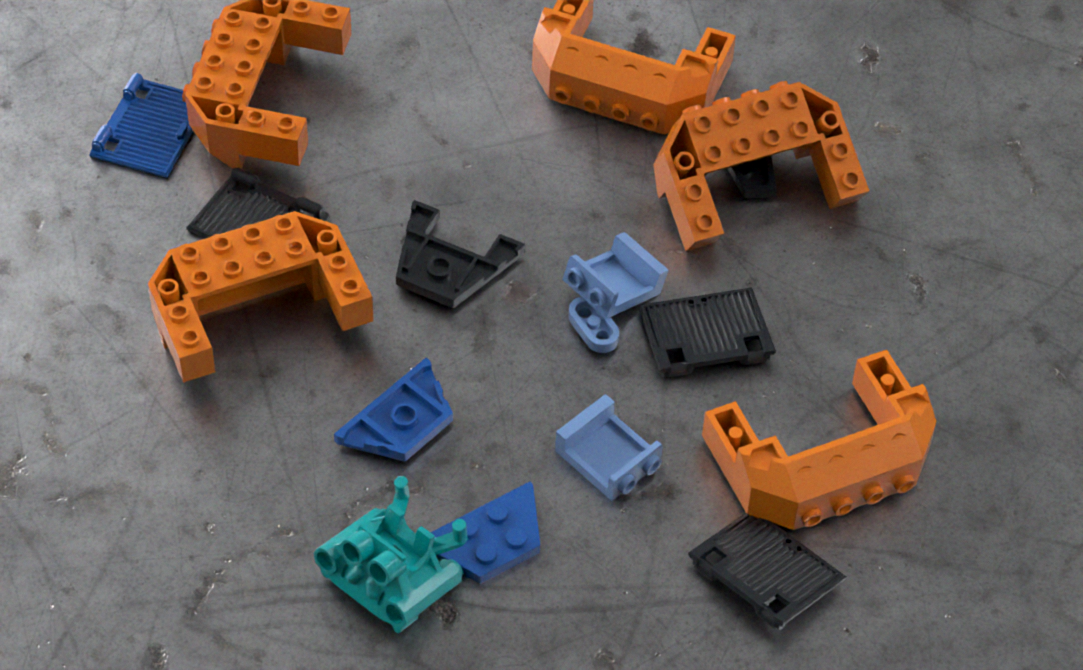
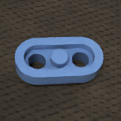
M582 297L574 299L569 305V321L587 346L598 353H607L614 350L619 342V328L612 318L606 319Z

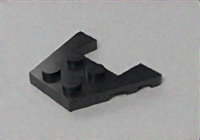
M414 200L397 268L396 285L455 308L522 257L525 253V243L499 234L486 255L481 256L429 235L440 218V210Z

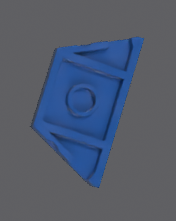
M428 358L423 359L335 432L334 442L338 445L401 461H407L453 421V412L448 401L443 397V389L439 380L436 381L430 360Z
M530 481L457 518L463 519L466 522L468 540L462 547L436 556L441 559L455 560L460 564L466 577L482 584L539 554L540 537L532 482ZM454 521L430 533L435 536L434 538L453 532L452 523Z

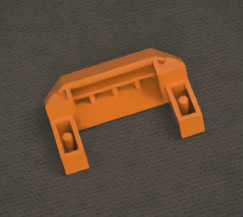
M240 0L223 7L219 19H214L211 37L209 40H205L200 62H195L192 80L190 84L184 86L182 100L187 106L189 125L210 154L232 169L238 167L242 169L247 156L300 166L309 144L307 118L248 107L266 62L285 65L292 46L343 55L352 34L350 8L309 0Z
M557 0L553 9L544 7L533 38L532 71L547 97L561 104H567L649 131L667 134L686 108L695 105H701V108L711 106L733 61L736 35L707 27L695 52L682 49L675 65L583 38L593 19L594 0Z
M781 81L769 87L770 90L759 92V89H753L740 95L741 98L730 100V97H724L712 102V106L701 108V105H695L683 110L681 117L672 126L653 166L659 199L667 197L685 251L713 244L724 234L705 176L711 172L793 150L796 159L811 156L829 209L857 202L870 190L839 104L801 82L788 85L787 81Z
M293 211L261 222L248 224L222 234H215L196 242L183 244L167 252L148 282L152 313L164 349L169 348L183 383L216 372L213 349L200 321L201 315L306 283L314 301L327 298L342 331L374 321L373 297L336 224Z
M886 349L857 359L852 381L854 388L878 424L876 426L788 456L776 435L758 440L735 401L705 412L702 437L747 514L769 520L774 524L791 530L804 526L812 527L823 519L834 515H845L856 507L865 504H876L884 497L895 493H906L916 486L930 449L937 422L924 384L911 388Z

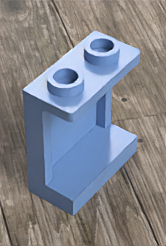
M623 232L615 236L611 250L585 262L576 254L570 256L562 280L607 319L660 295L669 270L628 234Z
M605 394L556 431L555 451L606 497L613 501L619 495L629 493L635 487L637 481L646 474L651 475L657 471L662 463L663 445L658 440L649 445L614 414L615 402Z

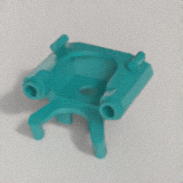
M398 476L394 480L395 495L393 503L387 506V509L375 507L318 547L314 552L315 563L321 569V573L325 578H329L332 583L379 619L393 625V629L397 633H400L415 622L421 612L462 581L463 570L460 564L452 559H442L439 562L436 555L462 547L468 540L467 525L463 519H456L452 523L453 532L434 538L435 536L422 526L414 533L408 527L404 518L410 500L408 480L404 476Z

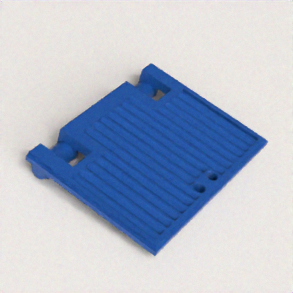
M139 73L133 74L123 89V98L108 123L101 126L93 139L89 156L168 178L194 132L189 125L186 103L182 100L183 90L145 80ZM138 89L148 92L145 99L136 97ZM107 141L118 143L114 151L105 149Z

